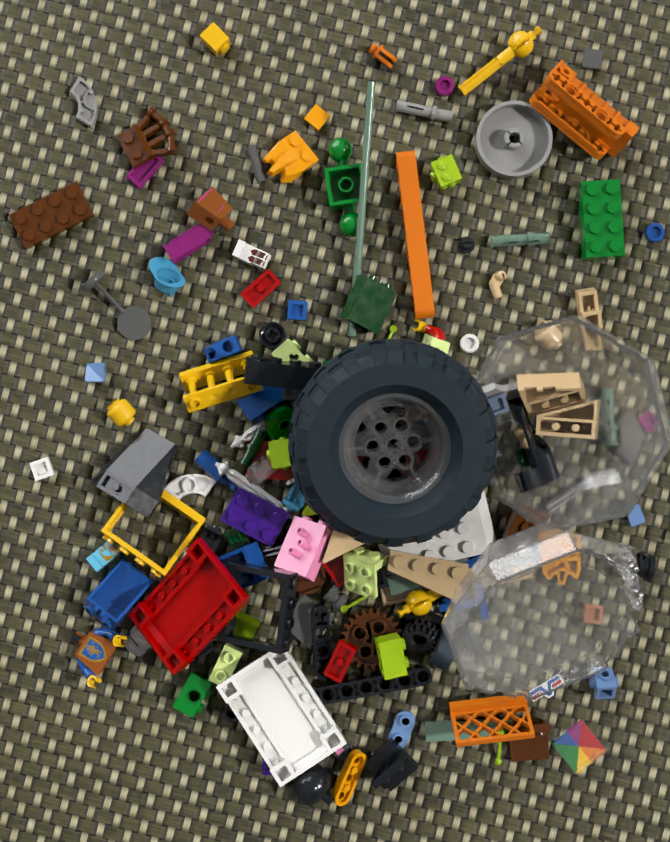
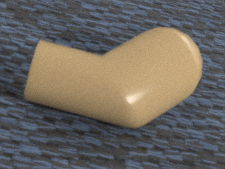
M504 271L495 272L489 281V287L494 300L503 297L500 286L506 279Z

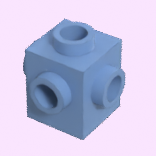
M601 667L593 669L592 677H589V686L594 691L595 700L615 699L618 677L617 675L614 676L613 668Z

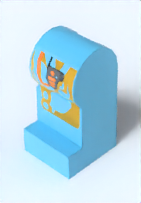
M106 542L88 556L86 560L96 572H99L121 552L118 549L120 546L114 542L112 544Z

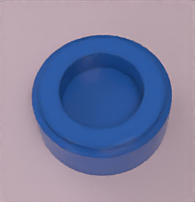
M659 223L650 224L644 231L646 240L651 243L659 242L665 235V230Z

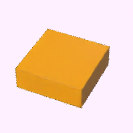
M315 104L304 117V121L319 132L329 120L330 115Z

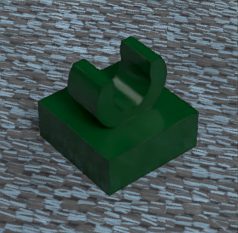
M235 528L223 534L232 551L250 541L247 535Z

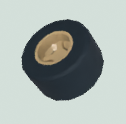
M441 631L438 634L435 649L429 654V664L442 670H447L456 655L459 639Z

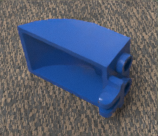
M123 558L86 598L83 607L90 616L97 618L102 626L113 631L136 605L153 581Z

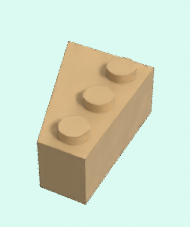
M579 372L516 374L518 392L529 417L587 402L584 384Z

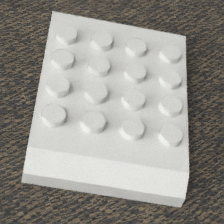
M482 492V498L472 511H468L460 519V523L449 531L444 530L434 535L433 539L418 544L417 542L403 544L401 547H385L383 544H378L380 554L387 555L389 563L391 549L452 561L496 551L498 546L485 492ZM388 564L384 566L386 575L395 574L387 570Z
M289 651L283 654L267 652L216 686L226 704H229L269 766L271 774L280 787L347 744L342 732Z

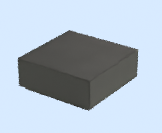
M584 48L581 69L600 71L602 68L603 50Z

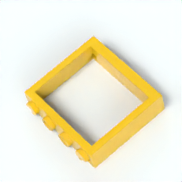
M166 490L163 491L161 500L196 525L164 569L111 532L129 506L121 503L101 530V533L104 535L102 538L110 544L116 543L120 546L118 549L127 556L130 553L136 557L134 559L135 562L143 567L146 564L151 568L150 572L158 578L160 576L164 578L167 576L206 522V518Z

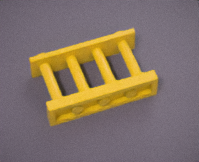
M253 351L244 352L180 372L179 376L185 392H190L183 395L188 412L191 413L262 391L263 386L244 384L243 377L234 379L235 376L244 374L245 359L254 355ZM227 380V382L218 385L215 384L216 382ZM208 385V388L197 391V388Z

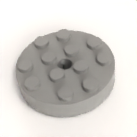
M515 100L499 103L488 110L482 117L475 134V150L481 164L495 176L509 180L522 179L535 173L548 158L553 143L552 129L549 121L529 103ZM509 138H517L518 143H510Z

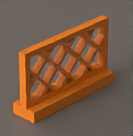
M526 693L449 702V713L456 747L535 738ZM525 712V715L519 718L514 713ZM495 715H506L502 721L494 717ZM486 717L483 723L479 722L475 718ZM510 718L518 722L514 727L506 724ZM460 719L467 720L464 723V725H461L458 722H456V720ZM490 721L498 724L494 730L486 726ZM471 723L478 726L475 732L467 728ZM523 725L529 728V732H520L517 729ZM502 727L510 731L505 735L498 733ZM482 730L490 733L488 737H481L478 734ZM462 732L470 735L468 739L459 740Z

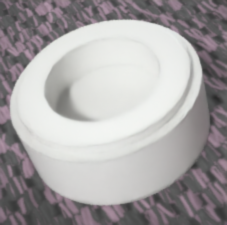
M466 334L460 340V348L465 353H473L479 347V340L473 334Z

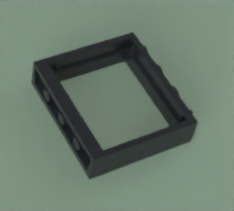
M238 561L227 562L226 569L239 585L241 572L283 579L276 644L235 636L236 615L218 633L217 641L277 654L288 652L290 643H292L291 632L295 623L293 614L297 605L295 596L299 586L297 583L298 573Z

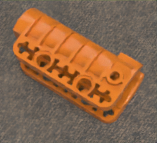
M562 59L545 79L546 81L529 99L530 105L593 158L601 159L606 153L615 158L640 127L631 120L628 121L621 115L620 111H616L609 105L610 102L604 101L598 96V92L592 91L586 82L580 81L576 77L577 73L569 68Z

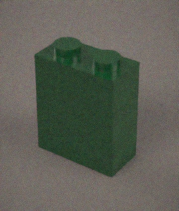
M366 274V276L358 275L339 317L369 333L379 334L397 292L391 290L392 286L387 283L381 282L380 284L376 281L377 278L370 274Z

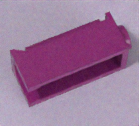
M196 224L171 240L169 245L162 246L174 264H177L213 241L211 235L214 233L203 225Z

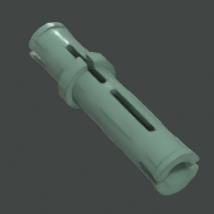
M549 232L491 235L492 248L522 245L532 247V245L549 244Z

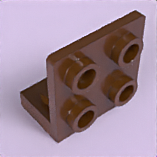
M546 719L532 720L535 738L509 741L512 762L550 758L547 733L550 732V724ZM507 722V724L510 725V726H512V727H514V726L518 723V722ZM523 725L517 729L520 732H529V728Z

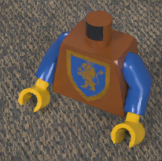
M110 628L91 630L87 636L78 631L74 634L71 641L80 646L75 656L89 687L96 689L94 682H102V679L96 677V675L99 676L103 672L116 649L124 647L121 644V639L127 640V636L120 635Z

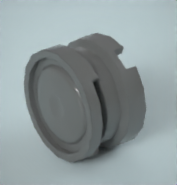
M133 626L125 635L127 640L123 639L126 649L135 656H143L147 649L151 647L136 626Z

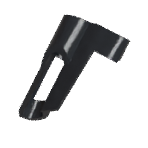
M521 397L508 400V404L514 420L522 424L529 447L528 450H525L531 469L515 474L519 491L524 493L547 485L548 482L558 479L560 474L549 445L541 436L535 435L536 432L533 429L531 432V423Z

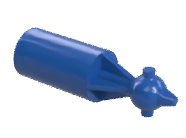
M205 449L196 458L194 463L216 482L230 486V490L235 493L238 486L230 481L226 474H222V476L218 474V468L215 463L221 462Z

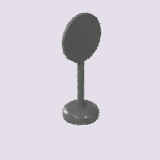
M102 270L97 271L82 286L85 292H89L96 287L121 312L118 316L117 325L118 330L124 337L131 340H139L147 336L152 325L148 312L137 306L123 309L99 284L105 276Z

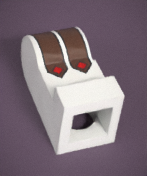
M240 239L232 253L233 258L262 270L266 269L271 258L270 254Z

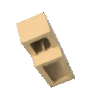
M594 287L574 290L585 350L605 347L597 290Z

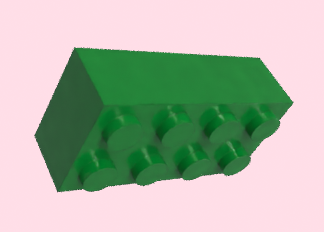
M620 179L582 181L577 186L582 261L621 259L625 256Z

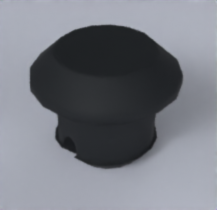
M462 237L458 242L459 250L463 253H471L475 248L474 240L470 237Z

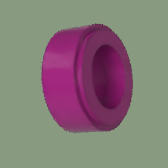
M443 76L436 81L435 91L439 96L447 97L453 92L454 82L451 78Z

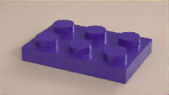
M238 486L220 521L272 547L290 512Z

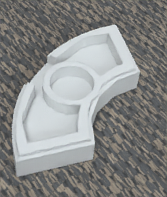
M187 474L169 482L164 487V490L179 500L190 493H197L206 497L216 481L201 474Z

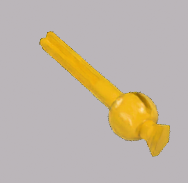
M536 26L534 31L530 30L528 33L525 31L513 33L509 37L508 48L458 86L459 91L464 96L467 95L513 57L524 58L528 56L534 47L533 40L536 39L537 35L542 34L541 28Z
M484 562L468 569L466 583L488 571ZM412 590L406 597L407 604L403 605L402 609H396V612L400 618L404 614L411 612L415 616L425 615L430 611L432 602L443 595L432 590Z

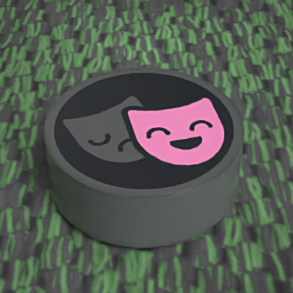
M345 739L347 741L346 745L333 752L339 759H347L348 754L352 751V745L347 739Z

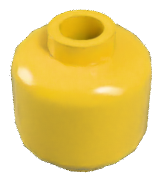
M117 398L107 407V416L118 427L123 425L127 427L135 420L133 416L136 410L126 399L120 400Z

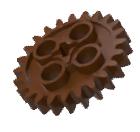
M370 607L369 612L366 613L362 608L361 615L355 612L356 618L348 617L351 623H344L347 630H343L341 633L346 637L341 639L357 647L351 663L358 661V668L361 664H364V670L371 666L372 671H374L375 666H379L378 655H375L371 641H367L369 639L365 625L367 622L370 625L373 637L395 632L400 633L402 631L401 628H395L399 622H392L393 615L386 617V610L380 614V608L373 612ZM374 623H383V629L378 632L373 629ZM357 628L365 630L363 637H357L354 634ZM364 646L371 649V653L367 656L360 653L361 648Z

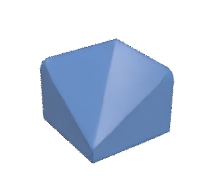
M106 363L87 364L85 382L106 383Z
M631 504L626 508L629 518L628 527L645 523V518L639 504Z

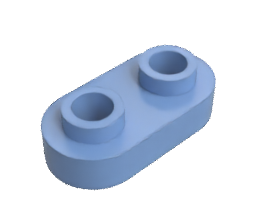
M408 710L398 712L388 735V740L391 737L395 740L396 736H400L402 740L397 743L402 748L407 744L415 724L412 712ZM404 718L409 719V722L407 724L402 723V720Z

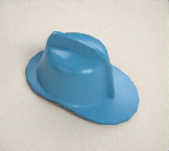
M155 257L149 261V269L154 276V285L158 291L165 293L168 297H172L179 287L185 285V278L172 261L163 257Z

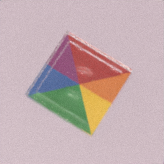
M582 719L552 743L577 775L607 751Z

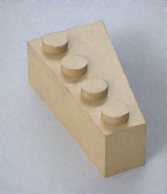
M391 549L387 570L461 604L463 602L469 567L468 563Z

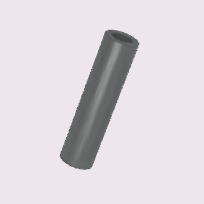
M250 145L246 148L257 184H262L266 182L256 145Z

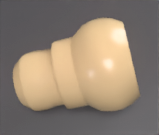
M522 425L514 429V435L522 443L523 448L527 450L529 447Z

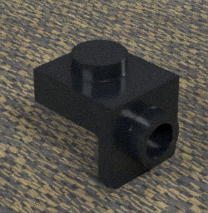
M206 524L204 526L205 531L201 537L211 550L216 553L224 538L222 529L213 524L211 526Z

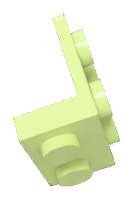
M362 546L344 554L345 589L371 599L377 598V570L388 564V556L380 554L378 551L365 549Z

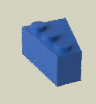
M263 386L262 391L252 393L245 399L238 400L237 403L252 423L254 421L259 423L265 418L267 412L282 405L281 403L284 402L283 388Z

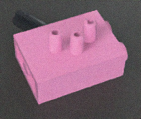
M294 516L284 542L274 544L272 547H263V557L269 558L278 555L274 564L275 567L281 570L297 572L298 577L314 582L333 530L329 528L326 522L319 520L316 523L308 516H302V518Z

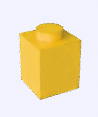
M214 22L200 34L201 41L217 57L229 50L231 45L229 37Z

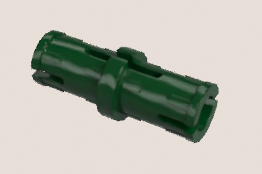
M256 428L250 442L246 444L247 448L239 463L249 468L251 467L257 452L259 453L261 450L259 448L267 435L266 432Z

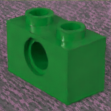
M193 670L172 707L191 718L194 717L195 713L199 715L204 707V704H202L204 697L209 698L214 689L211 686L213 682ZM190 691H197L200 697L198 699H192L190 697Z

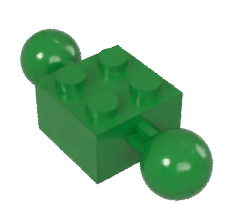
M336 138L329 144L328 153L337 166L324 168L330 211L343 209L344 215L339 222L340 230L347 237H355L358 214L355 213V207H358L362 163L348 165V159L352 155V145L345 138Z

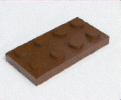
M77 181L9 214L27 250L95 216Z

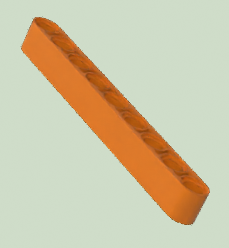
M415 150L395 152L415 319L435 317Z

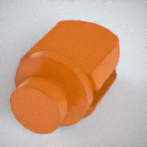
M374 43L368 53L374 54L373 60L377 59L387 68L391 69L393 65L379 54H383L394 63H396L397 58L386 51L382 44L378 48V45Z

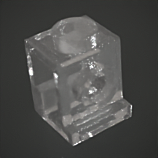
M266 456L260 457L262 462L256 461L249 466L250 471L247 472L245 477L251 485L253 483L255 486L260 485L277 472L276 469H272L271 463Z

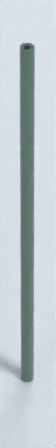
M368 81L352 288L358 275H361L376 83ZM349 323V336H356L357 326Z

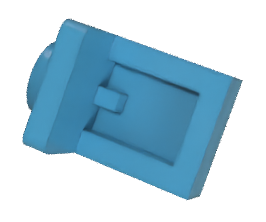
M296 482L293 483L288 495L282 502L286 504L285 508L292 512L301 511L306 503Z

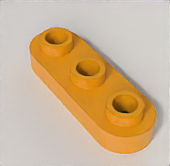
M358 749L348 754L331 793V797L334 799L333 802L338 806H344L349 802L366 764V755Z

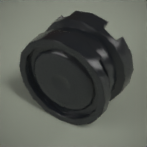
M268 322L261 327L259 338L266 348L275 350L286 341V332L281 324Z
M641 552L636 554L632 568L633 578L637 579L639 577L643 578L644 581H651L655 570V555L648 554L646 556Z

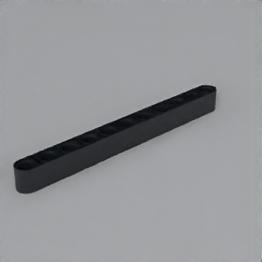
M420 665L407 668L409 680L405 684L400 683L399 677L389 679V686L382 687L379 683L383 676L381 673L342 680L341 683L331 682L312 687L322 703L326 705L425 686L431 682L432 674L427 666ZM421 671L428 673V677L424 680L418 678V673ZM363 682L371 684V688L367 691L362 690L360 686ZM348 685L352 688V692L344 694L341 691L342 687ZM330 689L333 691V696L326 698L322 694L323 691ZM227 704L223 711L224 718L229 722L239 721L236 716H231L228 713L230 706Z

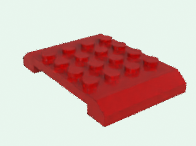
M202 537L197 538L186 550L187 554L151 594L143 602H139L128 614L172 675L179 673L187 667L249 600V596Z

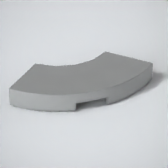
M79 76L69 91L78 103V112L75 118L93 129L98 117L97 99L90 85Z
M492 382L482 387L486 397L502 392L505 394L506 401L521 397L518 392L517 382L507 385H498Z

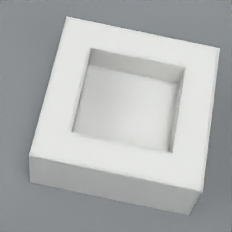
M49 457L29 463L35 481L55 475Z

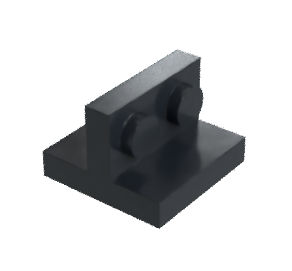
M391 737L367 758L365 766L374 774L371 785L375 789L383 785L392 791L418 769L419 764Z

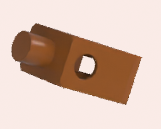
M213 186L199 197L186 213L210 231H213L220 225L228 232L235 224L227 217L232 211V207Z

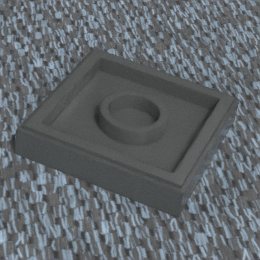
M303 594L294 609L293 618L295 623L291 634L310 648L312 646L311 609L316 603ZM319 609V612L315 613L319 617V622H323L321 620V615L325 612H323L322 609ZM330 615V623H331L334 618ZM318 628L316 630V635L320 636L322 632L325 630V628Z

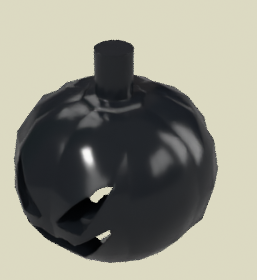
M318 763L300 774L291 785L293 797L304 806L315 805L321 799L330 805L334 800L327 794L332 781L330 773Z

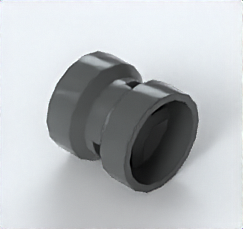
M335 584L322 597L325 602L332 603V608L336 611L349 598L347 594L340 593L339 588Z

